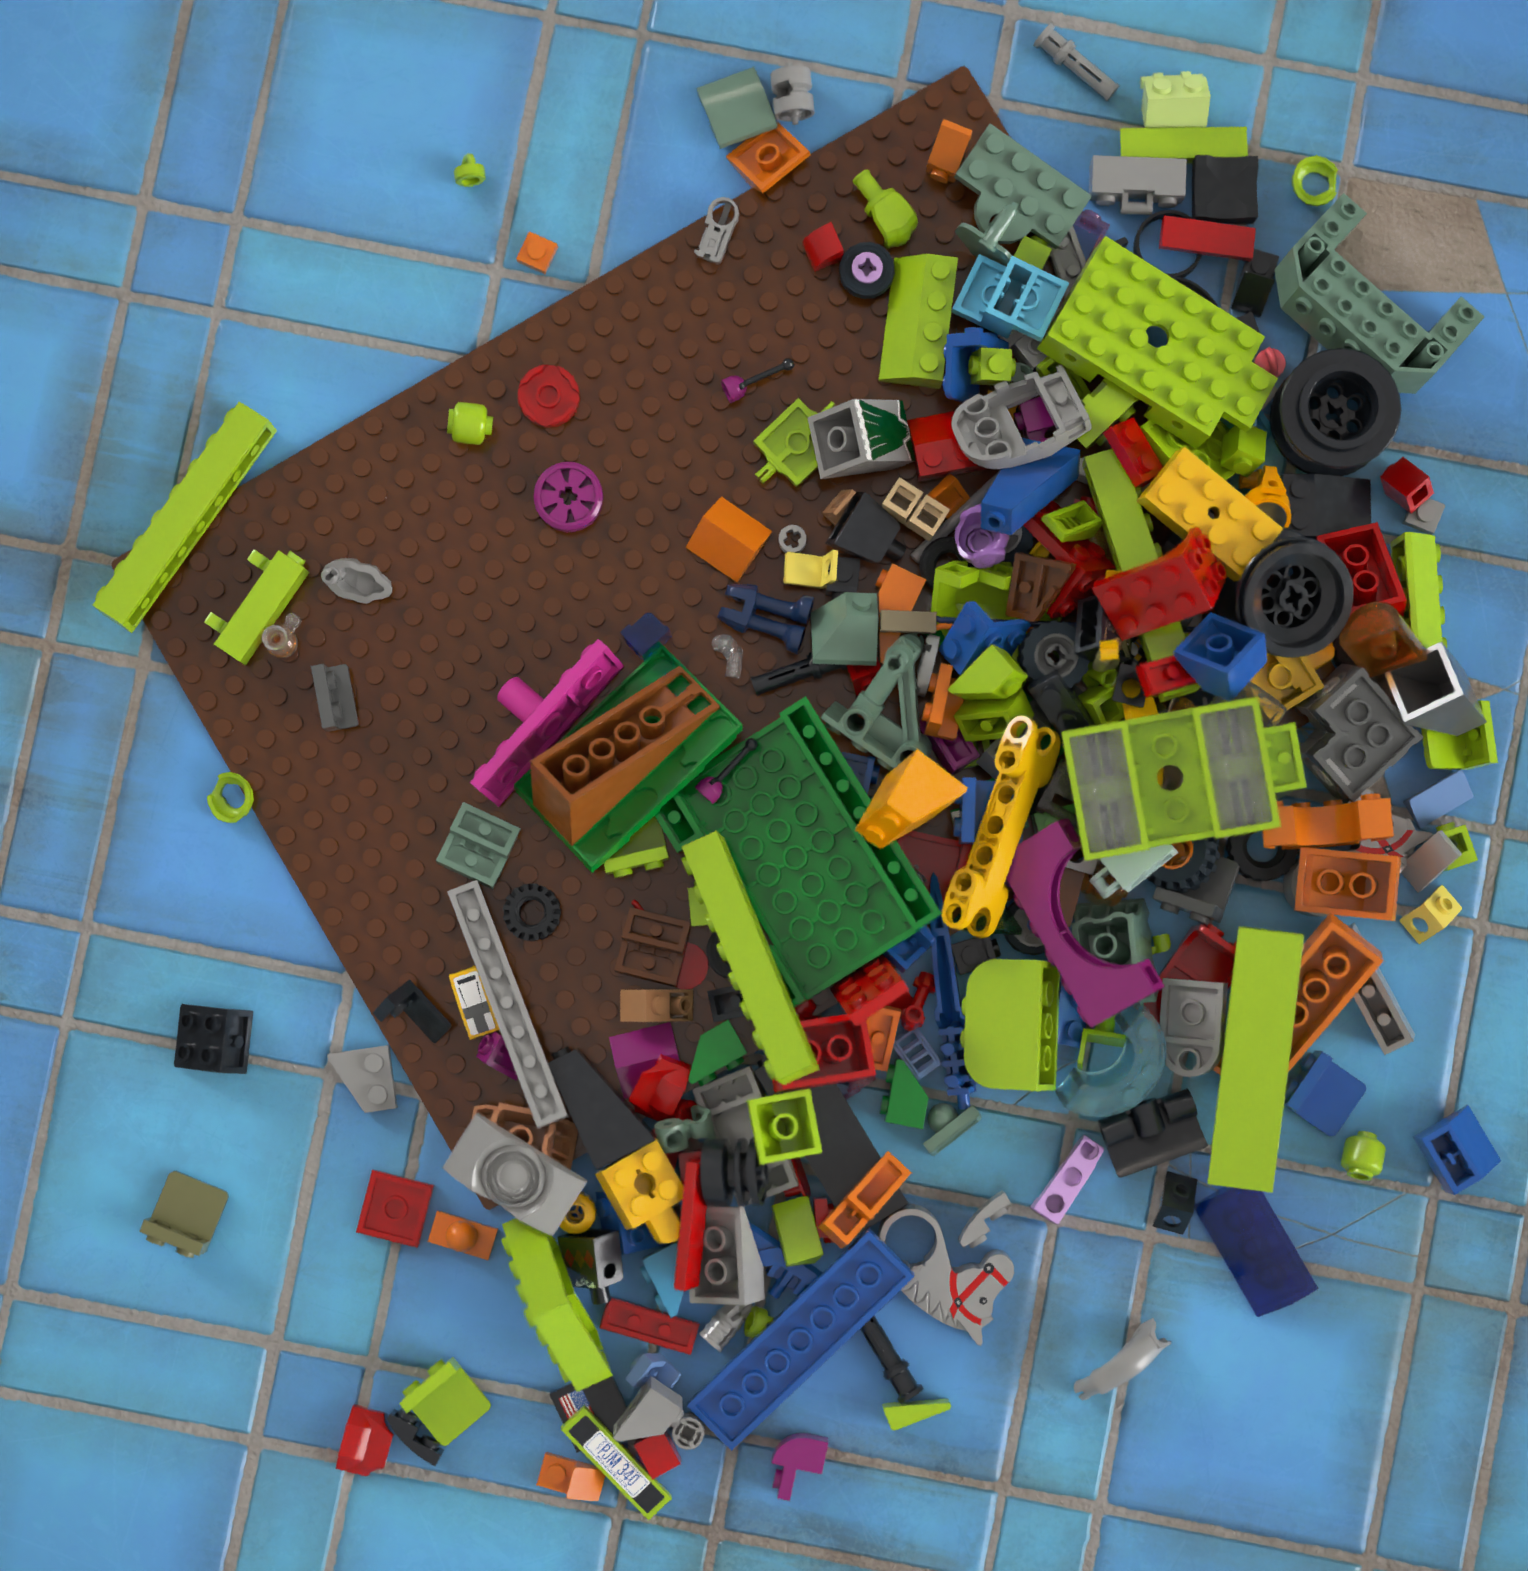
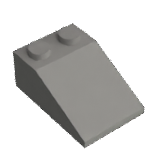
M707 1206L700 1282L698 1287L689 1290L690 1303L748 1305L765 1299L763 1265L744 1207Z

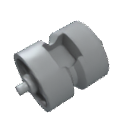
M787 63V67L778 68L770 74L772 93L777 95L773 99L775 119L779 121H792L793 125H798L800 120L810 118L815 114L813 95L808 92L812 89L811 72L808 67L793 66L792 63Z

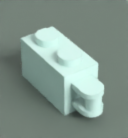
M1172 844L1151 847L1150 850L1101 858L1100 860L1105 867L1090 879V882L1103 899L1112 895L1120 887L1129 893L1163 864L1178 854V851ZM1110 873L1116 879L1111 885L1104 879Z

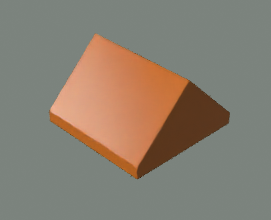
M721 496L700 520L686 545V549L738 583L773 531Z

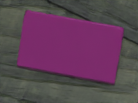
M921 718L920 730L924 734L927 721H922ZM959 726L954 741L926 735L930 739L932 749L941 764L952 776L980 758V754L972 741H965Z

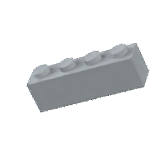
M1355 922L1348 925L1351 929H1353L1360 936H1362ZM1378 967L1353 997L1384 1055L1413 1042L1415 1033Z

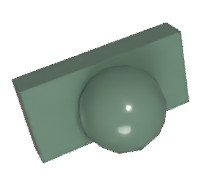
M939 1103L933 1106L927 1118L930 1128L936 1134L924 1142L923 1145L931 1156H935L979 1122L982 1118L981 1114L974 1105L970 1106L960 1115L950 1104Z

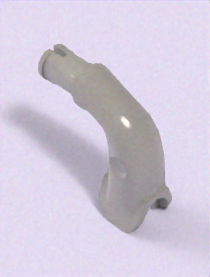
M1153 1318L1142 1323L1136 1329L1129 1342L1110 1361L1100 1368L1093 1370L1090 1376L1075 1382V1393L1083 1391L1078 1396L1081 1400H1087L1098 1393L1106 1394L1115 1387L1132 1379L1144 1370L1165 1347L1172 1344L1171 1341H1167L1165 1338L1157 1339L1155 1335L1156 1321Z

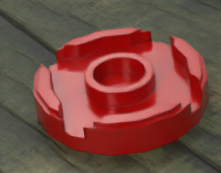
M548 364L539 365L529 370L519 384L518 404L524 416L533 424L545 428L558 427L568 422L577 411L580 402L579 387L573 375L563 367Z

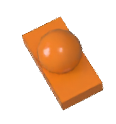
M438 1210L427 1242L452 1249L456 1252L489 1260L498 1228Z

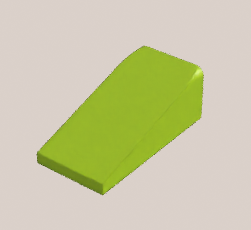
M948 1398L882 1404L890 1428L893 1431L945 1412L951 1408Z

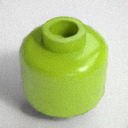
M458 402L454 409L449 408L447 434H452V439L457 443L480 445L483 443L485 435H491L493 416H487V409L482 404Z
M1359 1131L1358 1135L1346 1138L1341 1166L1347 1171L1349 1177L1370 1181L1373 1176L1379 1175L1382 1171L1386 1147L1377 1140L1376 1134Z

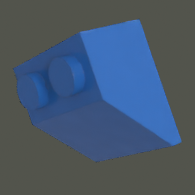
M1211 612L1173 651L1174 657L1204 691L1228 701H1232L1267 663L1264 633Z

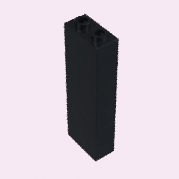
M767 1056L756 1062L759 1068L754 1070L769 1096L799 1091L774 1093L772 1079L764 1064L768 1060ZM837 1084L805 1088L811 1091L822 1153L805 1157L836 1207L881 1157ZM899 1188L859 1233L908 1204Z

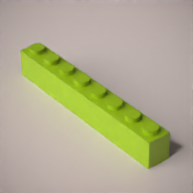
M240 401L235 408L230 409L226 413L222 426L217 433L212 434L208 438L204 451L199 458L194 459L190 463L186 476L180 484L172 488L168 501L162 509L154 513L150 526L144 534L136 538L132 551L125 560L118 563L114 570V576L106 586H103L98 591L92 606L113 622L133 633L277 432L267 418Z
M1113 449L1084 457L1082 467L1098 516L1104 522L1102 528L1116 570L1126 571L1162 557L1160 545L1153 543L1150 534L1153 531L1151 518L1148 513L1143 514L1141 505L1136 501L1142 494L1140 486L1134 487ZM1180 621L1138 636L1146 660L1150 662L1173 656V651L1184 641L1189 633H1183ZM1195 684L1158 694L1160 702H1164L1196 692L1200 686Z
M714 831L682 846L685 857L681 858L683 866L688 875L693 874L697 885L693 887L694 893L699 903H705L709 914L705 915V920L711 932H716L719 937L720 943L716 944L722 960L724 962L728 961L732 972L728 973L729 979L736 991L740 990L744 1001L740 1002L746 1019H752L756 1030L752 1032L757 1047L760 1050L764 1048L768 1060L764 1064L772 1080L776 1078L778 1082L785 1085L819 1070L724 837L717 831Z

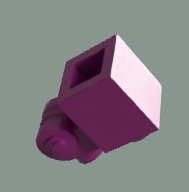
M1041 397L1019 404L1017 412L1013 413L1015 425L1018 431H1023L1024 438L1044 442L1049 439L1044 438L1045 433L1057 430Z

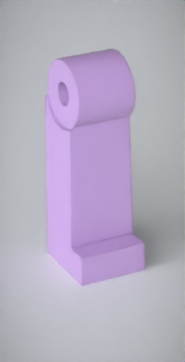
M1083 1135L1076 1142L1067 1158L1030 1208L1053 1224L1058 1225L1096 1167V1163L1101 1157L1104 1148L1086 1135Z

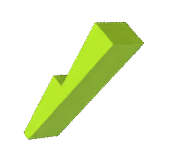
M1247 127L1120 128L1121 156L1187 159V164H1192L1196 155L1213 157L1248 156Z

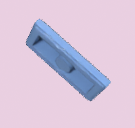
M1459 769L1403 801L1420 829L1472 799L1474 796L1462 769Z

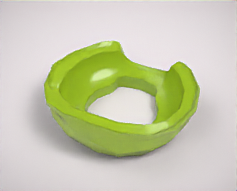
M1317 155L1303 159L1298 163L1292 175L1291 182L1294 193L1307 205L1321 206L1329 203L1337 194V167L1327 158ZM1309 173H1318L1323 177H1327L1329 183L1328 191L1316 196L1309 195L1303 189V178Z
M233 772L221 773L217 776L219 780L213 792L207 796V802L212 814L218 820L226 823H236L249 813L254 801L253 790L248 781L241 775ZM226 784H236L243 789L245 800L241 807H231L222 796L223 788Z

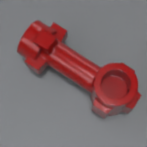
M920 972L919 976L915 977L912 984L917 988L911 1005L908 1008H903L900 1015L901 1025L910 1032L918 1027H922L926 1018L923 1012L924 1004L928 994H935L936 992L934 975L928 972Z

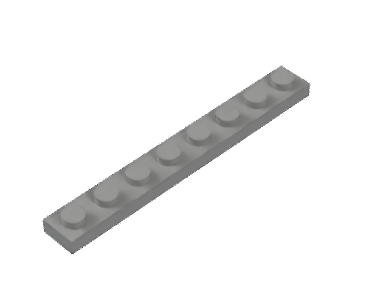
M475 880L447 891L537 1128L539 1129L567 1118V1112L478 881Z

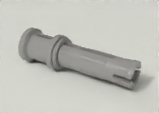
M1050 23L1033 45L1036 48L1041 47L1051 55L1056 65L1059 64L1061 66L1064 64L1108 101L1120 85L1116 84L1097 66L1075 49V42L1072 40L1067 41L1054 30L1055 26Z

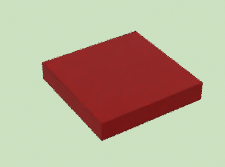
M373 1169L356 1232L418 1248L435 1185Z

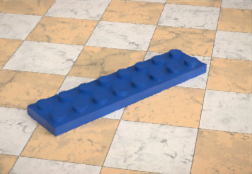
M869 1228L773 1319L760 1334L750 1341L687 1402L686 1406L732 1451L915 1277V1273Z

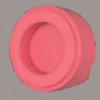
M1271 347L1261 350L1253 362L1277 378L1284 372L1286 367L1284 355L1279 350Z

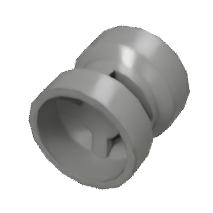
M683 1413L682 1418L672 1430L675 1444L686 1450L698 1447L703 1441L704 1423L694 1413Z

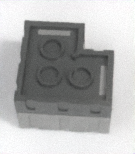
M1341 663L1322 681L1325 686L1323 689L1296 705L1299 711L1308 717L1309 722L1315 728L1308 736V739L1304 743L1299 744L1302 762L1333 797L1355 802L1366 788H1370L1385 774L1384 772L1390 766L1395 765L1408 752L1409 748L1416 745L1424 737L1417 729L1404 723L1398 707L1391 703L1387 694L1376 682L1371 680L1368 672L1363 667Z

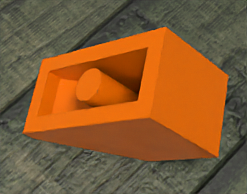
M943 119L926 167V172L930 173L931 178L941 183H947L948 181L955 183L954 175L964 161L973 130Z

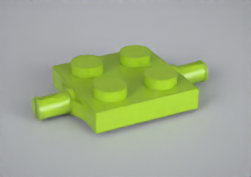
M799 398L753 441V444L765 455L768 462L755 473L757 479H760V482L763 484L777 471L786 476L797 488L818 468L808 423V417L818 413L810 410ZM831 401L821 412L835 407V403Z

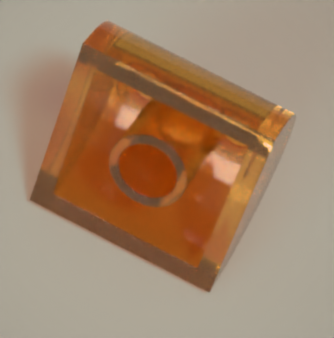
M1370 602L1360 607L1349 616L1345 627L1340 632V645L1357 666L1363 667L1368 672L1369 677L1427 660V652L1422 642L1397 610L1387 603Z

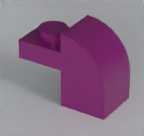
M796 1433L784 1438L776 1446L772 1454L771 1464L783 1466L782 1470L776 1468L772 1488L778 1489V1499L790 1501L797 1469L822 1475L829 1444L828 1437L810 1433Z

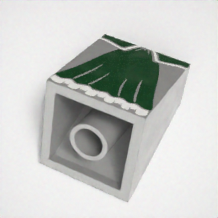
M852 399L808 417L820 479L893 470L916 461L903 400Z

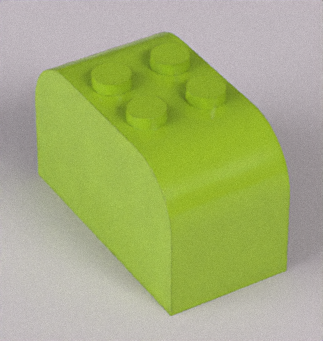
M992 959L981 963L971 973L967 982L966 997L962 1000L965 1029L961 1032L960 1042L962 1048H964L965 1067L972 1079L981 1086L992 1089L1026 1091L1056 1090L1060 973L1057 967L1053 966L1049 961Z

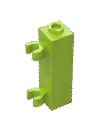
M253 550L247 560L264 572L228 623L212 612L204 621V623L221 633L214 645L244 665L248 663L310 573L303 567L306 561L291 551L285 555L278 550L273 559L269 560L256 550Z

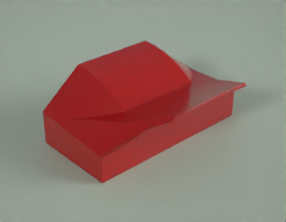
M660 1054L655 1066L642 1072L628 1100L634 1105L635 1112L657 1121L669 1119L673 1115L686 1089L691 1071L689 1064Z
M356 1404L353 1405L339 1449L336 1469L367 1477L370 1472L385 1468L393 1438L392 1432L384 1421L385 1412Z

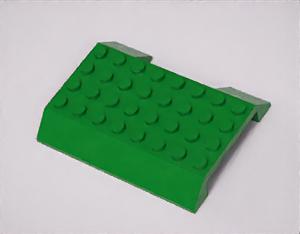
M806 696L780 712V718L710 761L699 775L665 803L662 809L655 815V818L677 853L683 851L682 846L714 831H717L724 837L754 912L774 944L769 945V948L794 1008L812 999L911 937L942 915L896 840L880 849L855 830L871 799ZM750 738L755 739L758 747L754 751H749L721 781L723 791L720 798L714 804L709 802L695 786L705 777H717L743 750L745 742Z

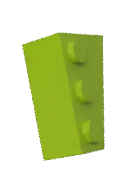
M1104 378L1090 394H1087L1081 400L1090 418L1092 429L1077 438L1085 448H1089L1095 443L1099 446L1103 445L1107 441L1103 432L1114 426L1118 421L1124 422L1136 412L1133 406L1140 399Z

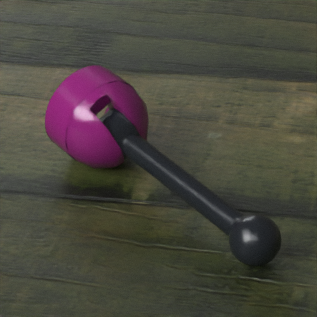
M786 358L782 364L746 380L736 375L722 379L721 385L728 401L733 403L740 400L745 395L747 386L782 370H792L794 368V361Z
M753 738L748 739L743 750L717 777H705L695 788L709 802L714 804L720 798L723 791L721 781L749 751H754L758 747L757 741Z

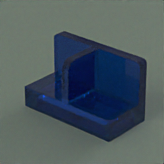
M652 613L644 614L633 626L628 624L620 632L623 641L643 662L672 637L670 629L663 625Z

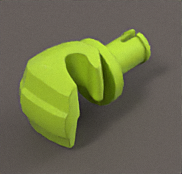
M868 169L859 173L853 179V184L857 186L867 199L868 204L864 211L868 217H873L875 224L884 237V246L889 249L904 245L910 240L912 233L917 228L918 219L916 212L899 192H896L894 188L883 190Z

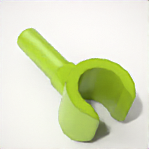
M1169 934L1152 936L1154 944L1151 947L1152 955L1170 949L1171 941Z

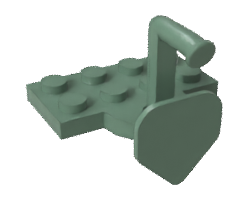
M990 123L954 175L955 179L979 195L974 206V219L978 229L967 223H961L955 230V233L974 256L978 257L981 254L1007 267L1012 255L999 244H1012L1022 240L1029 232H1032L1054 249L1058 248L1092 195Z

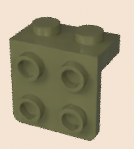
M173 1171L167 1177L152 1216L143 1221L139 1232L146 1234V1240L153 1244L164 1246L165 1243L177 1247L176 1252L183 1256L194 1258L195 1255H202L207 1252L228 1201L229 1194L223 1189L181 1172Z

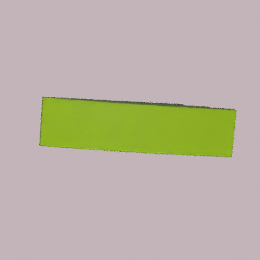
M1238 926L1215 1108L1208 1184L1273 1193L1304 934Z

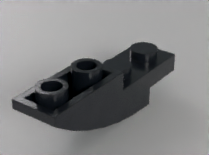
M1057 669L1029 683L1030 693L1060 736L1063 748L1062 731L1095 725L1074 689L1068 688Z

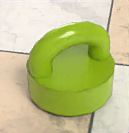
M467 153L463 157L462 164L454 169L456 184L463 187H472L481 184L486 179L484 166L476 163L473 154Z
M757 1306L752 1307L744 1323L745 1336L754 1339L775 1318L768 1316L767 1309Z

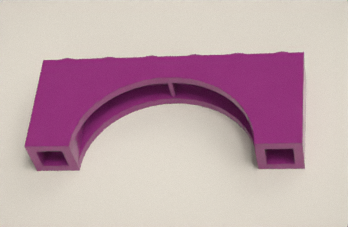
M1069 818L1054 822L1018 844L1005 881L1009 882L1015 893L1014 900L1016 904L1026 912L1030 919L1029 925L1033 934L1043 942L1046 948L1045 954L1047 959L1053 966L1057 967L1061 974V982L1064 989L1069 994H1072L1078 1004L1077 1011L1081 1019L1088 1023L1090 1027H1094L1165 986L1149 958L1129 965L1106 962L1084 949L1070 932L1061 910L1060 882L1068 861L1082 848V843Z

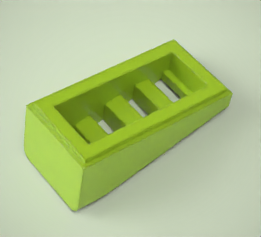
M1084 500L1048 513L1041 519L1061 542L1085 540L1094 537L1104 523Z

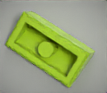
M802 1196L772 1205L771 1209L786 1267L816 1263L823 1256V1249L809 1197Z

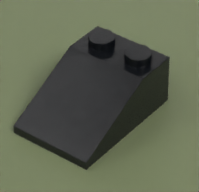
M1282 474L1280 476L1290 502L1291 523L1288 528L1299 532L1304 537L1316 540L1318 535L1371 524V479L1323 474Z

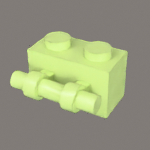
M1191 71L1180 72V75H1163L1161 72L1153 73L1152 76L1140 77V88L1143 89L1141 112L1145 128L1207 127L1211 96L1207 78L1203 77V74H1191Z

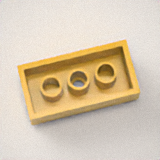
M1186 447L1177 450L1136 500L1183 540L1191 528L1199 527L1202 534L1208 536L1212 552L1217 561L1223 563L1226 576L1234 582L1240 580L1244 569L1251 559L1263 548L1273 543L1283 530L1279 524ZM1209 508L1214 513V519L1208 516Z

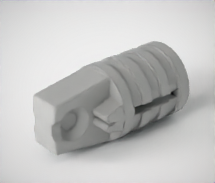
M752 1304L724 1305L711 1318V1321L705 1325V1328L700 1331L699 1335L721 1352L724 1346L729 1343V1340L735 1336V1333L740 1330L754 1306Z

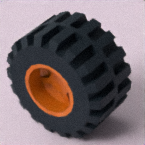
M1208 837L1172 844L1178 851V854L1147 877L1149 881L1158 887L1173 892L1186 893L1187 889L1196 890L1200 888L1199 884L1201 882L1207 883L1211 879L1208 877L1210 872L1215 873L1218 867L1215 865L1216 859L1219 860L1220 853L1217 851L1219 846L1218 840L1215 837Z

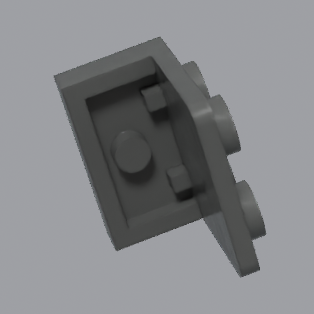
M1220 856L1219 860L1216 859L1215 865L1218 866L1215 873L1211 871L1208 875L1211 879L1207 883L1201 882L1199 884L1200 888L1196 890L1187 889L1186 893H1180L1156 886L1153 899L1161 903L1160 909L1178 915L1179 910L1190 913L1189 918L1200 923L1208 924L1209 920L1221 923L1239 871V864L1234 860Z

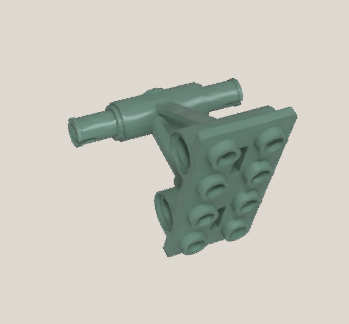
M918 633L901 635L892 644L885 654L882 667L867 689L859 693L849 709L835 701L821 716L829 730L838 735L843 733L852 739L851 743L855 748L864 753L869 751L878 757L877 761L880 765L890 771L912 754L909 750L915 751L918 749L927 757H929L932 751L930 739L920 732L914 663L922 655L924 638L922 635L918 637ZM897 683L902 727L881 713L885 708L883 703ZM857 713L862 715L865 720L860 719Z

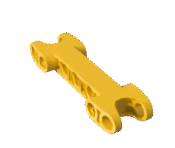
M1026 716L1015 717L1010 721L1004 732L994 761L995 767L999 771L966 867L959 869L952 877L942 909V918L948 927L956 930L967 927L968 932L978 938H986L993 934L1000 921L1009 895L1005 884L1009 868L1037 789L1049 782L1060 750L1061 740L1058 733L1048 727L1038 729L1037 724ZM1023 723H1027V733L1022 738H1017L1018 727ZM1049 734L1051 736V743L1047 749L1042 750L1040 746L1041 739ZM960 906L962 917L957 923H954L952 921V913L955 908ZM985 916L987 924L982 931L978 932L976 922L980 917Z

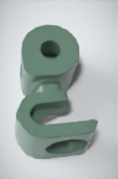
M694 1105L691 1107L693 1121L670 1118L657 1122L654 1125L656 1138L664 1153H674L687 1149L689 1147L688 1138L691 1137L694 1139H715L711 1110L700 1105Z

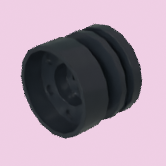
M754 1137L750 1139L749 1144L746 1138H739L734 1153L728 1138L706 1139L702 1146L700 1165L701 1188L705 1204L708 1207H729L735 1192L738 1203L741 1206H747L750 1200L754 1206H762L766 1200L769 1183V1163L759 1165Z

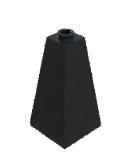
M569 1046L551 1054L554 1060L549 1062L548 1066L596 1170L655 1141L656 1135L654 1131L579 1049L571 1051Z

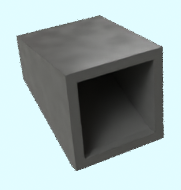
M1442 641L1383 669L1406 725L1459 736L1487 722L1465 670Z

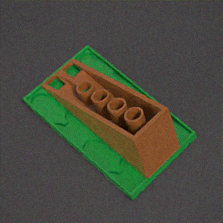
M662 644L564 738L531 760V769L514 784V791L525 800L528 806L564 842L572 853L583 862L587 869L593 873L623 847L634 833L653 818L665 803L699 775L711 760L729 746L742 731L743 724Z

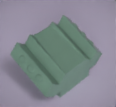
M1144 898L1078 903L1074 912L1075 923H1071L1072 935L1084 949L1101 960L1120 965L1135 964L1149 958L1155 969L1151 948L1152 933L1148 924L1149 910ZM1158 991L1137 1003L1156 1002Z

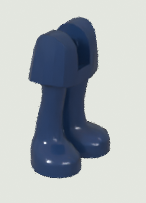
M727 584L725 596L738 602H744L742 612L721 607L717 616L720 621L741 633H745L749 628L777 637L785 642L786 649L789 652L798 654L806 628L756 615V609L808 625L815 597L803 595L797 602H787L759 593L757 585Z

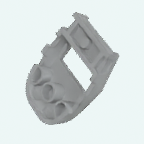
M1063 365L1056 366V373L1040 377L1038 372L1024 375L1025 380L1008 384L1007 381L1000 382L994 385L995 390L985 396L977 394L963 402L956 409L952 417V430L964 455L972 462L985 468H1010L1049 457L1091 430L1090 418ZM1040 395L1057 431L1053 432V437L1040 444L1036 441L1025 445L1008 409Z

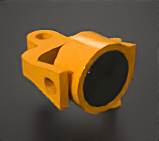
M1264 465L1262 469L1257 468L1248 477L1240 475L1239 489H1252L1245 497L1281 527L1288 528L1291 523L1290 502L1277 467Z

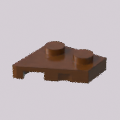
M1023 552L1015 553L1005 616L1032 622L1040 621L1076 569V564Z

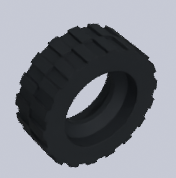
M1255 832L1228 837L1226 851H1228L1227 858L1236 861L1239 864L1238 872L1242 874L1241 876L1246 879H1252V881H1269L1280 878V876L1290 871L1289 868L1295 864L1296 856L1299 854V849L1282 850V846H1278L1277 853L1273 859L1267 862H1258L1247 851L1248 839Z

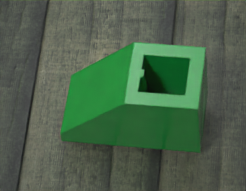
M729 1019L700 1035L688 1079L691 1085L698 1081L701 1087L717 1078L715 1071L726 1066L729 1071L745 1062L742 1056L747 1054V1051Z
M895 1058L894 1065L889 1064L885 1082L891 1083L888 1096H882L879 1114L885 1115V1122L923 1129L929 1097L905 1062Z

